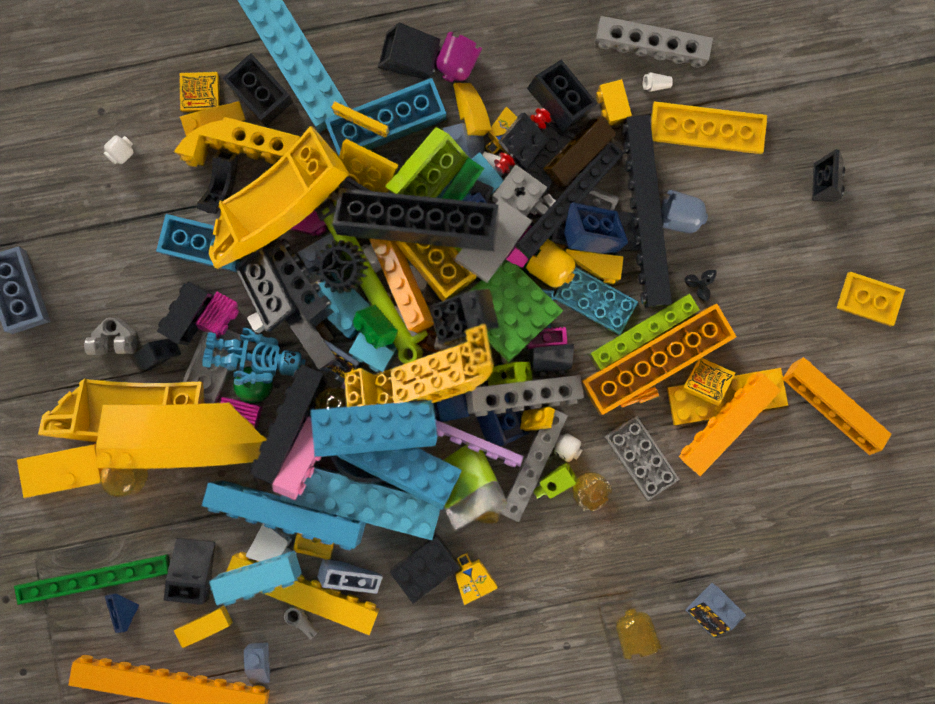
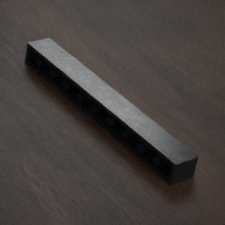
M650 115L627 117L621 125V133L625 135L623 150L627 154L628 160L625 163L626 172H629L630 177L627 184L628 190L631 191L632 198H630V209L634 212L632 227L636 229L634 245L638 247V254L636 255L637 266H640L638 281L642 285L643 290L640 298L645 309L667 307L672 304Z

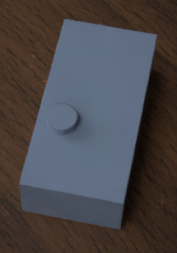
M19 246L0 252V320L4 332L10 334L50 322L27 252Z

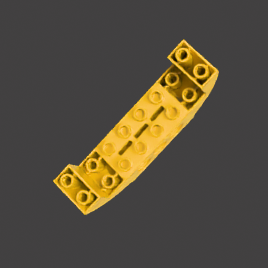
M224 117L222 121L208 123L190 132L179 143L174 152L180 156V160L185 161V164L192 167H197V165L204 166L209 145L216 150L225 148L238 155L244 153L251 159L257 160L259 157L265 159V162L275 164L298 141L300 136Z
M485 324L466 331L467 343L375 375L362 368L345 373L347 407L432 400L435 403L475 390L478 385L488 379L493 369Z

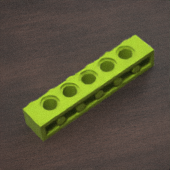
M688 294L589 353L588 356L597 371L602 370L700 311L692 296Z

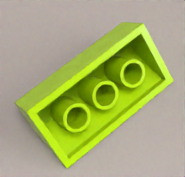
M436 127L385 187L392 194L436 198L458 173L468 155L448 133Z

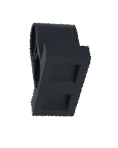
M170 339L148 342L142 345L143 348L133 354L141 373L149 371L169 359L182 355L178 345Z

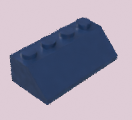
M501 362V363H498V364H496V365H493L492 367L500 366V365H502V362ZM503 372L502 379H506L507 375ZM488 379L477 387L489 386ZM505 394V401L509 403L510 397L508 394ZM487 396L486 403L488 405H491L492 400L489 396ZM512 408L506 409V413L494 414L493 410L487 411V415L476 416L485 441L497 446L506 445L529 434L528 431L520 429L521 411L513 412Z

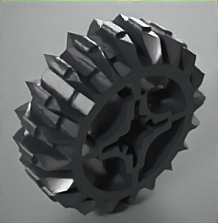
M340 240L339 243L338 241H332V245L326 244V250H320L322 257H316L320 261V264L315 265V267L320 268V271L316 274L322 276L319 281L321 283L325 282L324 287L330 288L331 292L338 291V293L342 294L344 291L350 293L351 289L356 290L358 288L357 284L363 283L361 277L367 276L363 273V270L368 269V266L363 264L367 261V258H361L364 252L358 251L359 246H353L351 241L345 242V240ZM342 250L347 252L351 256V261H348L346 259L345 255H343ZM342 264H347V265L343 266V268L337 269V268H340V265H342ZM331 273H336L341 283L335 280Z

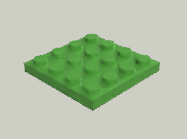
M508 260L502 262L488 283L481 280L470 290L490 289L499 328L487 332L488 342L508 362L563 312L516 264Z

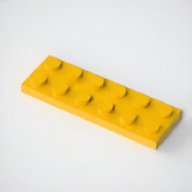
M662 102L653 103L651 131L654 142L762 154L764 151L767 115Z
M781 368L758 371L764 374L781 390L763 410L788 406ZM757 372L735 375L720 406L684 391V385L667 387L673 425L716 417L721 412L722 406L730 402L734 398L735 392L743 388L748 383L749 377Z

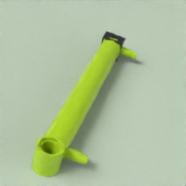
M328 199L315 209L320 221L325 222L335 241H338V243L340 240H345V242L351 241L353 246H359L358 251H363L356 237L336 234L332 223L337 200ZM342 250L343 255H345L346 259L348 261H351V256L347 252ZM367 258V261L363 263L364 266H368L367 270H363V273L367 276L361 277L363 283L360 286L371 305L376 304L379 310L386 315V318L393 323V326L398 329L393 344L398 351L399 360L406 364L421 359L423 351L416 343L428 335L427 331L424 330L413 337L411 336ZM409 349H411L414 354L412 359L408 356Z

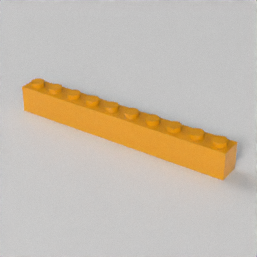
M82 655L73 661L68 686L170 704H268L270 690L260 685L251 687L246 686L243 682L228 683L225 679L211 680L203 675H197L196 677L188 676L189 674L186 672L171 673L168 669L154 670L150 669V666L147 665L137 667L132 666L129 662L115 663L107 658L93 659V656Z

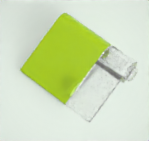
M465 445L443 460L462 470L444 506L455 531L487 511L500 513L506 509L505 506L508 502L484 451L479 450V452L469 449L468 445Z

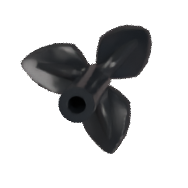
M717 270L703 272L701 280L696 275H687L684 277L685 283L690 288L698 286L697 296L707 302L711 294L706 286L713 283Z

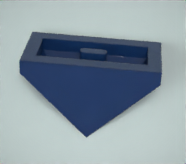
M116 593L105 595L115 633L126 632L139 604Z

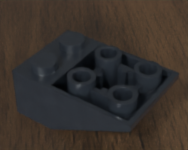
M490 289L473 290L429 306L439 344L466 338L467 330L484 324L487 332L499 328Z
M176 538L166 577L163 601L203 605L209 600L215 541Z

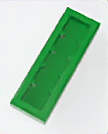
M468 157L441 199L462 200L467 196L485 168Z

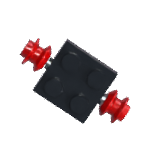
M537 108L535 110L537 115H531L530 118L526 113H521L500 138L499 144L508 152V154L500 153L501 159L494 160L495 168L500 173H510L509 167L515 166L514 160L522 169H526L549 141L540 130L546 128L545 122H551L550 113L546 109Z

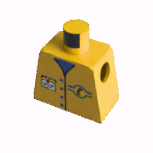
M508 107L502 111L492 125V130L488 132V137L492 141L485 148L491 154H495L499 149L508 154L498 142L517 119V116Z
M467 553L457 558L461 568L455 572L464 605L498 588L496 581L480 559L471 562Z

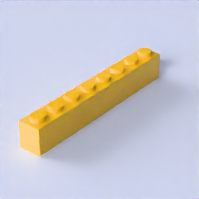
M245 552L236 553L232 556L227 571L259 561L246 557L247 553ZM301 574L297 578L298 580L294 581L293 585L285 588L279 585L274 588V591L266 593L268 596L367 635H370L379 612V608L376 607L377 605L372 602L366 601L364 603L359 601V598L354 595L348 594L346 596L341 594V591L338 589L324 588L319 581H308Z

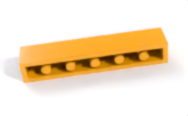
M369 238L408 330L419 333L433 326L432 315L409 263L396 245V241Z
M803 357L792 363L782 378L788 385L868 455L883 450L891 436V433L883 425L877 422L868 412L830 381L826 375L814 367L810 361Z
M757 372L751 375L747 381L748 383L735 392L734 398L722 406L721 412L716 417H712L708 421L706 428L695 435L692 443L681 450L680 459L699 476L714 463L781 391L764 374Z

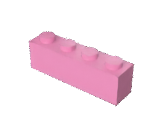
M309 416L273 482L274 492L296 500L298 495L303 494L306 487L304 483L307 477L310 478L315 469L313 467L315 461H319L321 458L314 457L312 419Z

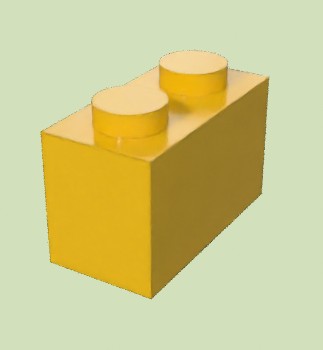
M618 80L599 86L596 92V99L598 104L601 103L602 106L601 116H604L610 126L624 123L625 119L631 117L632 114L623 81Z

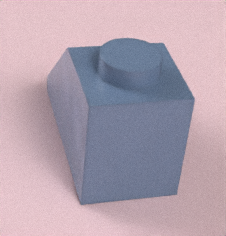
M268 643L248 644L244 649V667L250 684L270 683Z

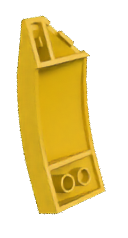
M310 126L289 151L259 178L226 200H220L218 206L221 209L220 217L216 219L213 235H216L214 246H210L209 256L215 268L218 269L262 248L293 228L314 211L349 175L342 160L313 127Z
M84 378L79 382L80 386L73 392L69 391L58 401L59 405L52 411L48 410L42 415L38 434L97 442L104 404H205L203 382L128 383Z
M230 402L171 405L104 404L96 443V468H182L250 463L258 459L261 453L259 452L260 445L267 439L244 416H241Z

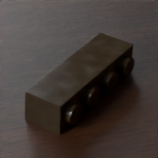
M604 116L593 117L543 170L556 186H569L574 181V177L587 167L586 165L599 154V151L612 142V138L616 135L615 131Z

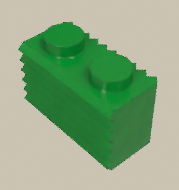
M376 304L358 310L355 313L353 319L355 329L360 330L365 336L366 342L372 344L376 350L395 341L398 329L393 326V323L386 318V315L379 310Z

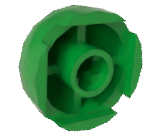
M247 366L243 370L244 373L248 374L253 372L251 366ZM233 381V390L236 396L243 402L250 404L262 402L269 397L273 389V381L271 383L255 382V384L247 382L242 385H235Z

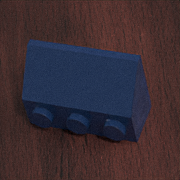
M577 203L570 204L564 230L569 248L615 255L628 243L617 211Z
M465 393L433 403L435 420L439 422L470 416Z

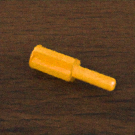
M654 386L622 403L620 406L623 408L636 402L643 403L659 397L658 390Z

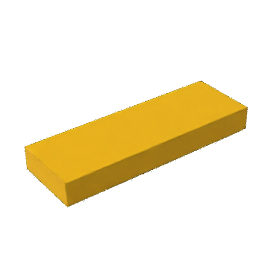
M334 101L331 108L335 115L384 138L387 137L389 133L388 126Z

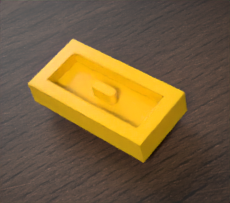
M545 407L524 410L520 429L531 431L551 428L555 409Z

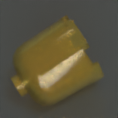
M103 468L100 475L102 489L108 495L114 497L134 495L142 490L148 480L146 468Z
M636 609L624 611L625 615L620 617L616 623V631L624 659H632L631 655L639 654L640 657L648 656L658 652L657 649H662L651 617L645 612H636Z

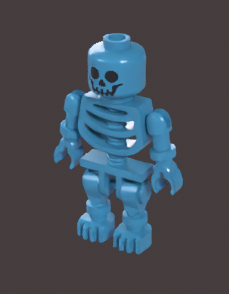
M243 328V334L240 335V339L244 341L243 348H240L241 342L238 339L216 340V334L208 332L202 367L211 368V364H215L216 367L221 365L230 371L236 370L237 364H240L239 371H235L233 376L241 377V379L235 378V385H242L247 382H251V384H255V382L271 383L273 376L276 374V369H279L282 375L293 376L295 371L300 369L301 365L305 366V360L302 359L300 352L284 350L282 354H279L277 339L264 337L261 333L256 334L248 328ZM249 341H255L257 344L252 354L247 353ZM214 347L218 348V350L224 349L228 351L229 355L222 358L221 355L213 356ZM246 360L251 361L253 371L251 374L243 372Z

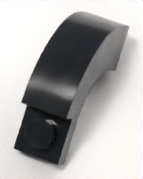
M219 149L213 156L210 184L205 194L197 202L198 210L217 214L219 210L221 211L218 208L220 200L224 201L232 194L238 165L237 153Z

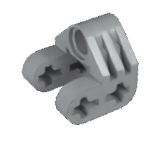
M106 318L91 333V337H87L84 342V349L87 355H104L108 353V335H120L114 339L116 354H133L137 350V332L120 318ZM113 322H115L117 325L115 331L111 329V324Z

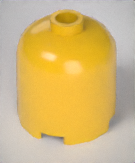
M547 239L539 248L541 252L537 257L534 255L531 257L526 269L551 287H560L565 282L569 284L575 276L573 273L575 261L572 256L557 244Z

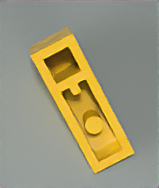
M240 101L180 116L186 136L200 126L222 121L224 117L239 121L246 120Z
M565 250V252L572 256L575 264L596 278L604 280L603 283L615 284V281L621 280L623 256Z

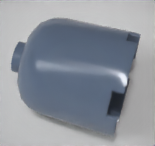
M674 190L668 191L669 197L667 200L663 199L661 205L663 228L693 233L702 224L706 223L708 214L706 213L705 203L701 199Z

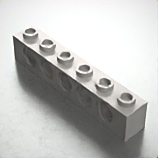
M601 16L594 45L601 49L612 48L617 49L621 53L633 52L638 56L648 55L653 56L657 60L668 59L677 64L688 63L693 67H702L709 61L713 38ZM616 33L620 38H613L611 34ZM630 37L637 38L638 42L631 41ZM649 41L656 42L657 46L650 45ZM672 44L675 49L671 50L667 45ZM686 48H691L694 53H688Z
M581 375L477 387L475 390L466 392L468 413H475V416L487 415V411L493 410L494 414L506 413V409L512 408L513 412L522 411L524 406H530L531 409L542 408V404H548V407L560 406V402L566 401V405L576 404L578 399L584 398ZM559 388H562L563 396L560 395ZM542 389H543V390L545 391V393H546V397H545V398H543L542 395H541V390H542ZM523 392H526L528 395L527 401L523 398ZM505 394H508L510 397L509 403L505 401ZM487 396H489L492 400L491 405H488L486 403Z
M555 410L552 427L537 430L500 510L502 515L517 522L520 521L568 415Z

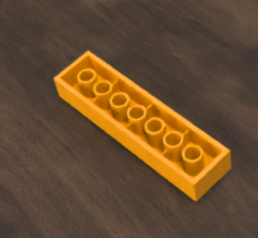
M714 304L633 350L604 369L581 381L582 386L598 414L604 415L737 336L718 304Z

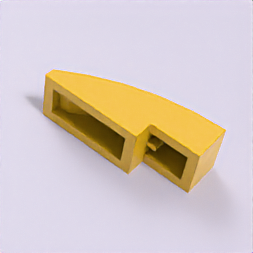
M454 83L460 120H465L467 134L470 136H484L492 129L480 95L471 83Z
M222 606L175 629L174 633L181 647L184 648L229 627L233 621L226 607Z

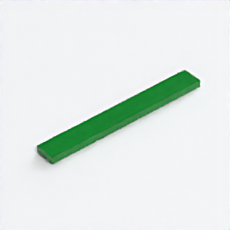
M168 554L18 584L14 586L17 605L167 575L170 566Z

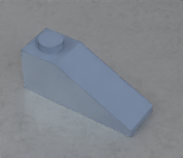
M322 559L317 575L324 588L375 594L378 592L383 577L382 574L342 561Z

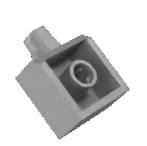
M517 165L514 166L492 198V201L495 203L499 199L503 200L526 217L530 213L534 215L536 212L543 216L549 209L542 204L544 200L541 198L546 192L547 187ZM517 192H523L519 197L516 196Z

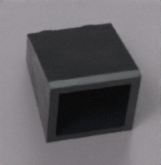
M398 22L386 32L378 68L427 79L435 73V60L441 50V46H439L441 39Z

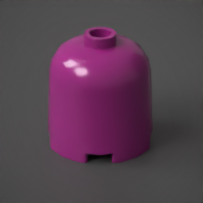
M448 32L437 58V69L443 74L442 78L448 82L453 83L454 80L464 81L469 77L481 54L482 48H476L477 43L462 35L456 38L453 36V32Z

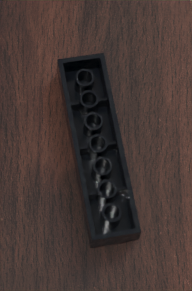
M340 188L332 224L336 234L342 236L494 252L499 221V204Z

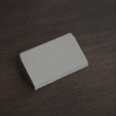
M594 187L580 204L614 211L619 197Z

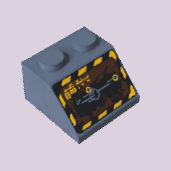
M325 341L337 361L323 369V371L327 373L329 371L336 374L334 378L343 383L345 382L344 374L359 369L363 363L355 360L351 355L334 344Z
M713 583L685 609L713 638L732 630L746 616Z

